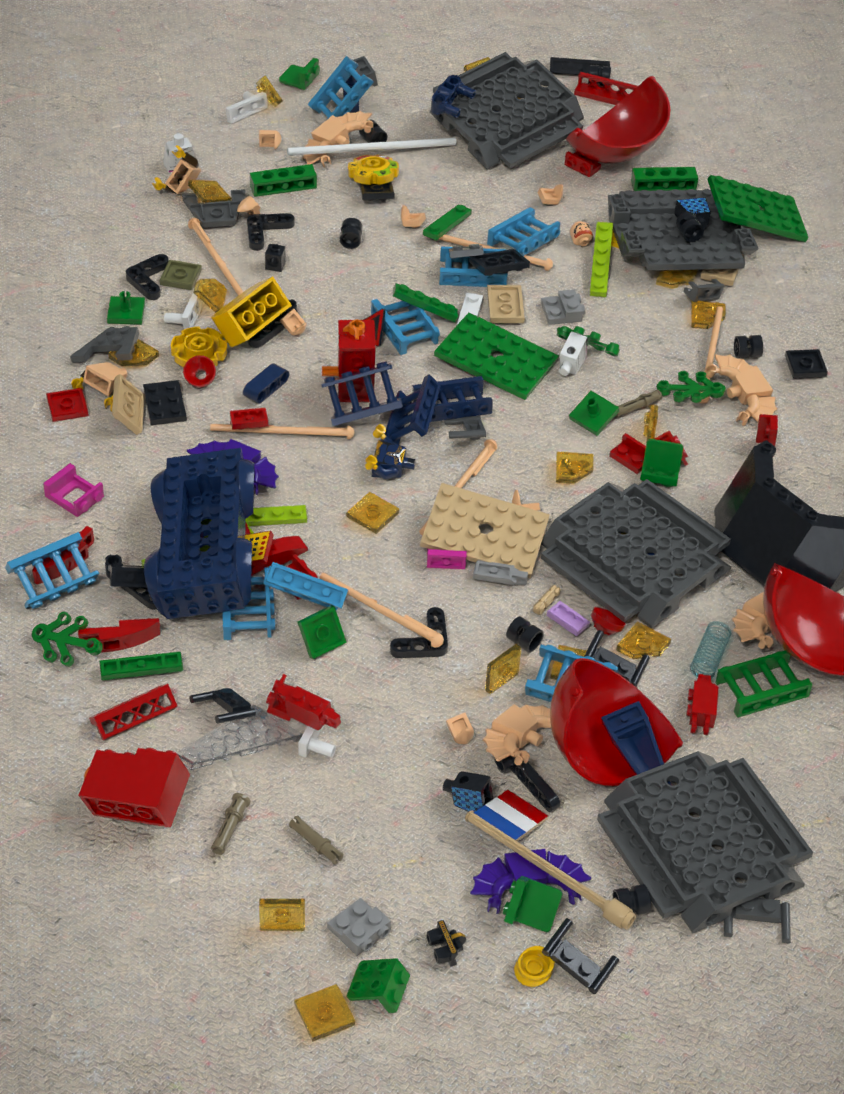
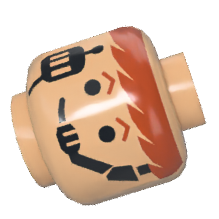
M578 221L570 229V236L575 245L586 246L591 242L593 233L588 223Z

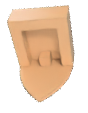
M259 130V147H274L276 150L281 143L280 133L276 130Z
M559 184L554 189L539 188L537 193L542 203L558 205L563 195V185Z
M251 196L243 199L238 205L237 212H247L249 215L260 214V206Z
M403 205L401 209L402 225L412 228L420 227L426 219L425 213H410L408 208Z
M292 309L280 319V322L291 335L302 334L307 326V323L304 322L295 309Z
M515 490L512 499L513 504L537 511L540 510L539 503L521 504L519 492Z
M466 713L446 720V724L456 743L468 744L472 740L474 729Z

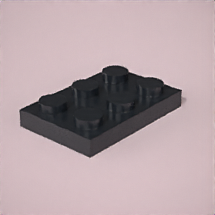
M515 249L470 256L469 262L485 276H492L496 273L504 274L514 270L522 271L523 269L530 268V261Z
M179 380L143 384L151 426L187 421Z

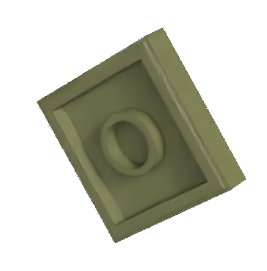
M169 260L159 283L163 286L193 290L202 271V265Z

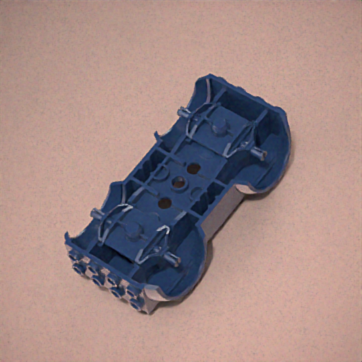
M241 448L167 458L166 469L160 471L151 480L152 502L162 524L161 544L159 549L153 551L145 559L144 575L151 599L158 612L166 617V620L245 609V606L251 600L252 542L245 539L246 518L253 514L254 462L244 459ZM205 519L212 520L208 525L201 524ZM205 545L210 546L208 551H200L201 547Z

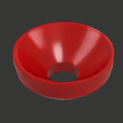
M194 356L186 362L183 374L190 385L202 388L213 382L216 376V368L210 358ZM198 371H205L206 377L198 379L196 374Z
M594 607L592 610L591 618L597 630H601L604 634L610 636L624 629L626 623L609 610L600 607Z

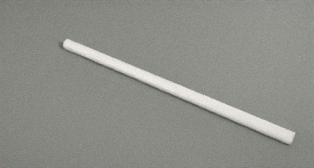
M456 138L287 148V155L455 146Z

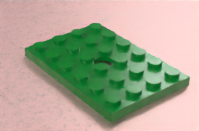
M710 174L707 180L721 220L802 242L808 240L807 231L792 196L782 195L776 191L771 192L761 187L757 188L747 183L743 184L735 180H728L721 176Z
M469 312L434 351L435 357L476 377L482 376L483 380L523 400L529 397L559 358V355ZM499 351L503 356L495 358L491 355V352Z

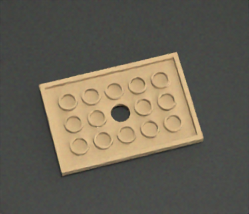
M441 483L420 546L436 550L467 551L466 560L475 563L477 560L490 563L514 565L519 571L528 572V578L530 579L550 514ZM481 524H488L492 527L493 531L483 534L480 532L479 526Z

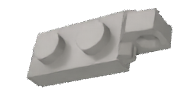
M477 560L473 579L509 585H526L528 572L519 571L514 565Z

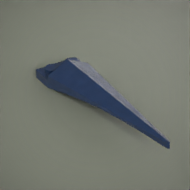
M639 701L601 717L611 741L636 775L664 764L648 716Z

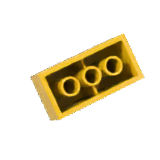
M272 276L242 292L217 311L211 319L229 346L234 347L249 340L292 305Z

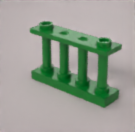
M785 650L718 669L715 683L717 685L723 683L729 685L737 698L734 708L737 718L809 697L812 682L809 678L804 680L797 679L788 665L790 654ZM780 667L790 681V684L780 685L771 670ZM763 672L773 689L762 690L753 675ZM745 677L755 694L744 696L735 680Z

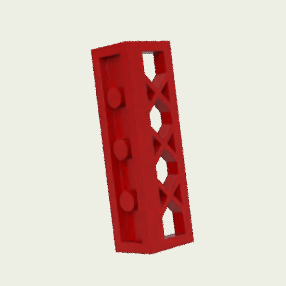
M580 72L574 95L617 105L629 95L625 91L626 89L634 90L638 86ZM587 78L591 83H582V79ZM599 81L602 82L605 86L602 88L599 87L596 83ZM615 85L619 90L614 91L610 86Z
M163 684L93 715L89 719L92 725H96L101 739L105 740L177 707V703L169 684ZM167 694L171 704L166 707L157 705L159 697ZM144 703L152 706L150 713L146 716L138 713L141 705ZM126 711L134 714L129 724L120 722L122 714ZM106 720L115 722L113 730L105 734L101 723Z

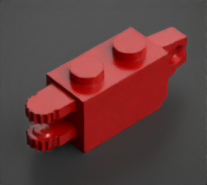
M699 674L697 681H694L693 689L689 688L688 700L691 701V704L687 705L686 716H690V733H695L697 726L703 727V735H708L709 728H714L719 687L711 682V675Z
M284 685L277 687L278 703L286 708L287 716L315 730H320L324 725L337 728L341 724V717L331 708L330 701L298 686L294 689Z

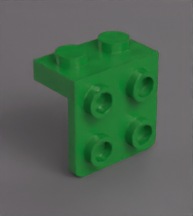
M312 58L305 67L290 65L279 77V82L305 90L319 75V59Z
M648 439L640 480L645 481L648 479L652 483H659L666 487L677 486L684 446L679 443Z
M525 876L519 877L517 881L514 880L509 892L512 894L511 901H507L503 909V914L506 915L504 922L513 924L517 921L538 930L549 932L552 928L563 892L558 888Z
M398 958L363 960L358 964L347 993V998L350 1001L378 999L388 1013H397L410 974Z

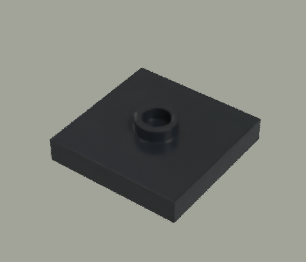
M392 182L380 185L360 183L362 200L395 199Z
M820 349L788 350L785 352L793 378L827 377L828 371Z

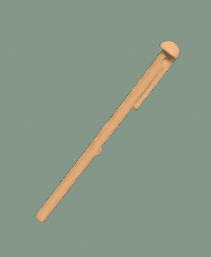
M191 218L188 221V227L194 229L237 295H240L243 290L227 268L226 263L210 243V239L200 226L199 219Z
M445 234L438 239L468 247L470 244H479L486 249H500ZM524 255L531 264L544 266L546 271L553 267V261L550 258L541 260Z
M720 306L716 309L705 369L708 365L713 364L723 313V308ZM710 396L699 403H707L710 400Z
M210 424V431L347 436V440L354 436V429L351 426L336 428L269 425V427L232 430L231 424Z
M487 439L484 442V449L459 479L455 487L462 488L472 475L476 476L496 451L497 443L495 440ZM427 522L419 531L421 535H423L425 531Z
M324 572L321 573V580L348 589L347 594L431 641L432 647L438 648L443 644L444 638L440 633L406 614L402 617L385 606L377 604V600L363 595Z

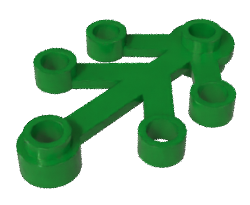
M566 326L557 328V336L564 340L568 339L571 332L583 335L585 329L579 326H575L574 330ZM592 331L590 335H583L587 337V346L589 344L599 351L603 352L605 350V353L611 356H618L620 345L614 342H610V344L599 342L601 334Z
M680 371L678 373V380L687 385L669 384L668 381L661 380L656 386V389L661 392L662 396H667L671 391H676L673 393L675 402H682L691 396L692 402L699 403L709 396L720 398L726 391L723 384L719 382L713 383L706 378V373L702 371L696 373V381L703 383L705 386L699 385L689 378L687 371Z
M63 611L50 624L41 623L36 625L32 630V639L37 643H41L44 649L43 657L50 663L57 659V653L52 650L49 640L55 641L61 654L60 662L66 667H70L74 663V657L70 655L66 644L85 648V651L92 656L100 654L103 649L102 643L96 638L84 640L70 636L80 629H85L89 624L88 619L84 616H78L74 624L59 633L53 632L60 626L68 625L71 622V615Z

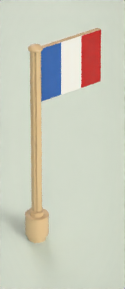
M506 790L477 811L471 810L467 812L465 816L466 822H471L600 907L603 912V918L620 929L628 930L636 919V914L633 913L631 908L615 898L611 901L605 900L517 842L548 820L549 816L510 790Z

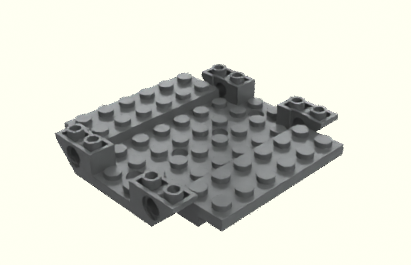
M506 52L458 75L466 86L476 90L473 99L461 94L457 95L451 105L461 109L458 118L446 113L435 115L430 110V113L448 131L456 128L469 141L468 151L487 170L499 164V158L509 168H512L565 140L574 129L580 128L583 130V125L579 121L583 120L584 116L577 97L537 59L522 63L516 56L512 58ZM440 85L433 88V93L437 91Z
M675 189L671 191L626 190L620 191L619 194L608 195L609 222L613 223L612 230L622 257H639L642 266H646L647 270L744 268L745 261L742 254L751 255L758 250V245L750 229L742 228L739 224L720 219L712 192L709 189ZM705 197L711 211L709 224L704 228V234L698 241L688 242L684 239L676 225L677 217L674 215L676 200Z
M648 479L639 485L634 483L625 490L618 485L607 482L555 518L542 539L541 545L547 549L541 553V559L624 623L639 612L637 618L650 628H653L679 609L680 598L698 584L703 588H707L731 570L730 565L715 556L730 545L731 539ZM675 574H683L684 576L679 577Z
M699 751L625 779L604 799L609 810L598 814L597 820L639 884L646 885L650 900L661 917L665 919L684 911L681 917L692 933L725 920L731 916L733 907L763 895L765 899H775L804 887L805 883L791 866L809 859L813 855L811 848L744 758L731 763L728 760L717 763L712 756ZM667 782H676L677 785L671 786ZM690 812L698 813L700 816H699V817H692V816H690L689 813H690ZM712 845H719L723 849L716 850L712 847ZM739 877L745 879L746 882L739 883L735 880V878Z

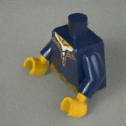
M378 424L373 431V436L381 438V440H378L374 456L369 455L365 459L367 462L365 468L367 470L372 469L371 477H379L384 480L401 478L404 468L415 469L416 459L406 458V448L394 442L387 434L385 435V426Z

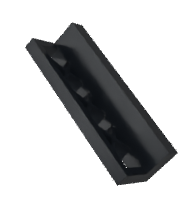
M550 57L549 71L556 74L579 75L580 72L589 74L590 65H599L600 68L603 66L610 67V61Z
M108 565L110 586L147 588L144 566Z

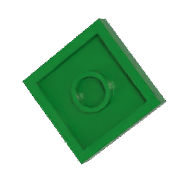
M125 291L120 292L119 296H111L107 324L142 325L145 297H130L131 294L126 291V297Z
M590 391L569 414V419L598 436L617 415L619 407L595 392Z
M328 606L297 621L309 658L311 659L347 643L335 606Z

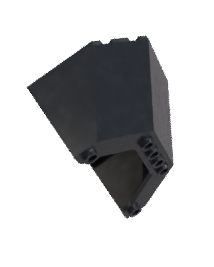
M767 440L754 446L714 510L715 528L731 539L730 545L721 552L764 586L768 574L775 563L793 570L835 592L843 588L844 517L819 514L774 479L773 456L776 453V447Z

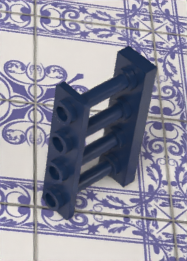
M387 361L376 364L377 367L371 369L369 366L359 369V372L353 374L352 371L345 372L339 378L334 376L324 378L321 386L322 388L328 386L335 410L334 416L331 417L333 426L403 407L401 398L397 399V396H394L387 370L392 369L391 363L387 364ZM381 373L387 394V402L379 403L377 401L370 378L371 374ZM363 377L370 401L369 407L365 408L359 406L352 381ZM342 382L346 383L353 407L351 412L347 413L342 411L335 384Z
M430 374L424 377L421 389L408 396L401 390L397 392V399L401 398L403 407L391 411L386 432L384 433L397 444H399L401 437L412 431H416L421 437L427 434L441 385Z
M482 376L438 382L441 388L437 401L440 400L441 404H435L430 422L492 414V398H483ZM422 384L412 385V393L421 389ZM475 396L476 399L466 400L465 397ZM454 398L458 399V401L456 402H448L447 400Z

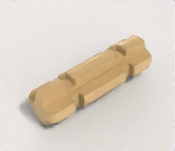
M552 585L548 589L549 591H546L538 600L539 602L534 604L533 612L541 615L557 598L561 589L556 585Z

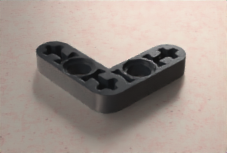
M279 213L248 216L247 229L250 249L259 251L264 248L263 230L293 228L295 225L294 215Z
M158 254L126 269V280L148 300L159 299L161 296L160 287L149 277L165 270L169 261L168 256Z
M432 607L428 609L426 616L427 627L442 631L440 634L443 636L444 642L440 648L432 647L431 641L424 637L397 638L390 643V654L395 658L444 656L448 648L444 611L441 608ZM434 616H437V622H434ZM421 645L424 649L416 650L414 646Z

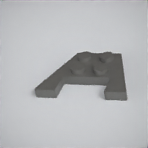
M245 189L231 190L232 201L198 203L197 193L182 194V200L193 216L199 219L202 228L235 226L240 213L237 212V208L240 202L245 199L246 193Z
M138 327L107 328L70 356L72 363L86 362L94 352L117 351L115 354L117 361L131 360L133 357L132 353L135 351L134 344H137L139 337Z

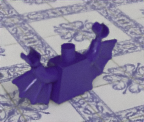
M230 439L228 442L213 440L205 444L198 443L195 448L187 449V453L192 455L241 448L244 459L254 462L255 494L258 495L259 493L258 485L276 488L275 482L279 478V475L275 473L276 466L271 464L267 457L261 459L260 450Z
M545 849L531 850L578 882L582 883L591 880V876L583 871L582 864L574 863L567 855H556L548 851L546 859ZM516 852L505 853L504 862L498 857L493 863L484 864L481 873L473 877L475 886L470 891L471 895H492L488 900L487 912H489L490 908L494 907L497 909L496 914L500 913L503 893L509 890L513 881H517L521 876L544 884L560 886L564 891L568 892L569 903L572 905L575 904L574 897L579 898L580 901L582 900L580 894Z

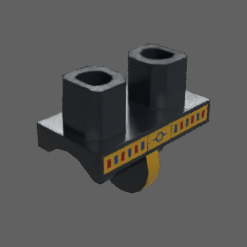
M444 920L437 921V928L427 931L426 938L428 944L432 946L440 943L442 946L434 949V958L437 964L448 962L450 967L457 965L455 957L458 955V952L463 950L462 945L466 942V937L463 933H457L455 929L449 932Z

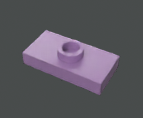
M561 601L547 611L549 618L576 637L589 627L590 621Z

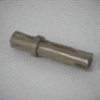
M657 389L648 394H641L638 398L619 405V412L615 418H619L642 407L647 408L650 404L662 400L661 392Z
M299 816L294 817L296 822L291 819L289 827L293 828L314 846L318 854H323L334 865L338 864L336 858L339 861L342 860L343 853L331 845V841L328 838H323Z

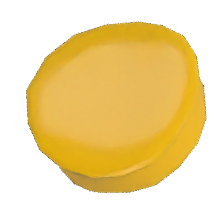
M532 946L520 954L516 961L514 972L517 980L522 985L536 987L547 982L551 977L555 962L542 953L544 947Z

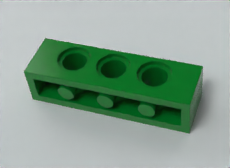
M313 164L250 172V187L254 197L316 189L317 174Z
M695 167L632 168L631 183L633 191L697 190L698 175Z

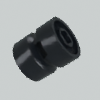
M590 65L589 74L610 79L611 67L603 66L600 68L599 65ZM598 81V82L596 83V84L600 83L601 86H605L602 82H599V81Z
M370 119L373 122V128H371L370 133H366L364 129L359 130L360 135L367 143L387 141V133L374 120Z
M684 212L677 218L676 225L686 241L695 242L703 236L704 228L693 212Z
M347 218L342 222L340 243L347 249L357 248L361 243L363 225L358 219Z
M750 335L749 338L747 336H735V357L747 358L748 355L751 358L762 357L763 340L761 335Z
M521 616L512 621L506 632V637L516 644L519 643V646L527 652H533L539 646L544 636L543 630L535 625H531L529 621Z
M645 884L632 886L630 891L628 888L613 890V898L631 908L637 915L650 913L651 900Z

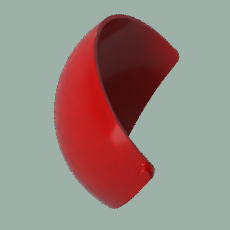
M649 76L628 96L584 130L580 128L574 129L566 138V141L579 154L593 161L619 163L631 160L651 148L664 132L671 112L668 96L656 81V78Z
M774 563L768 574L763 594L764 613L773 636L788 654L802 664L824 673L844 675V596L793 570Z
M586 658L576 659L565 670L554 689L551 700V730L556 745L564 759L580 776L600 785L619 786L625 779L635 776L636 774L611 741L601 717L639 701L648 716L665 764L677 748L683 745L674 727L655 704L632 683L605 665Z

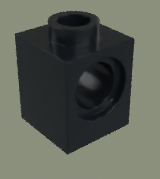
M269 244L265 252V270L282 272L286 262V246Z

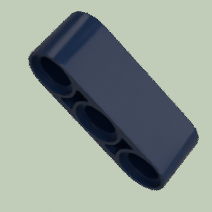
M275 363L270 364L245 385L243 395L258 404L262 403L287 382L289 371Z

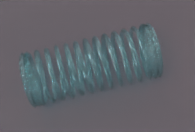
M713 621L708 624L690 665L691 672L697 678L699 674L694 668L702 674L711 675V679L714 677L732 635L731 629L725 623ZM713 625L722 626V627H724V628H726V629L728 630L729 634H728L724 629H722V628H719V627H710V626H713ZM712 628L721 629L722 631H724V632L727 634V636H726L724 633L720 632V631H717V630H709V629H712ZM711 631L719 632L723 634L726 638L722 637L719 634L711 633ZM706 650L714 652L716 655L709 653ZM704 653H707V654H709V655H712V656H714L715 658H712V657H710V656H707V655L704 654ZM703 656L708 657V658L712 659L713 661H710V660L704 658ZM697 663H699L705 668H710L712 670H705L701 668ZM695 664H696L697 667H699L701 670H704V671H707V672H712V673H704V672H701L700 670H698V669L696 668Z

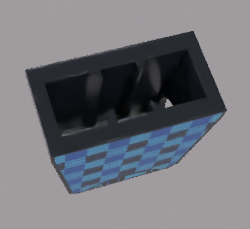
M705 197L676 200L674 215L677 218L684 212H693L703 228H706L709 224L711 211Z
M461 771L455 780L446 779L443 783V791L452 793L453 804L465 811L473 810L475 812L493 800L490 776Z

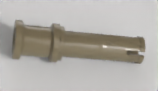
M241 793L233 794L232 803L225 810V820L211 846L214 853L224 854L237 823L243 820V812L251 802L246 795Z

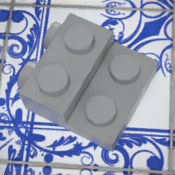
M575 289L558 291V296L541 298V305L548 325L582 322L585 306L580 304L581 296L580 293L576 294Z
M359 898L327 922V928L358 956L363 951L367 952L376 941L380 938L384 939L390 933L391 920L377 907L372 909L362 898Z

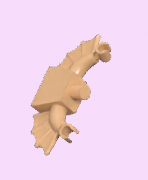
M358 111L356 113L347 112L339 117L332 115L311 132L313 139H308V144L305 147L349 144L348 133L362 129L366 133L371 132L373 122L368 119L372 113ZM310 154L302 157L307 161V165L313 164L320 159L323 167H325L324 162L326 161L331 164L330 157L327 154Z
M715 354L719 368L715 364L708 365L705 369L708 371L706 376L712 378L715 373H719V375L729 377L733 382L731 387L727 388L728 397H737L741 404L748 405L745 412L741 411L736 421L742 420V426H745L751 416L758 422L760 414L773 415L777 410L774 403L776 398L771 397L773 389L759 368L749 365L744 359L734 358L731 354L727 356Z
M764 592L745 602L742 610L737 609V615L732 618L735 624L733 631L740 636L741 642L756 638L760 640L758 643L760 649H764L766 645L770 648L773 644V639L770 636H765V633L771 630L764 613Z
M515 704L493 720L491 729L487 728L485 730L486 736L482 740L487 745L486 752L491 753L497 762L512 756L516 757L514 760L516 765H521L522 761L526 764L530 755L528 752L519 749L528 743L537 747L541 744L543 735L536 731L538 728H551L550 708L544 705H525L521 708Z

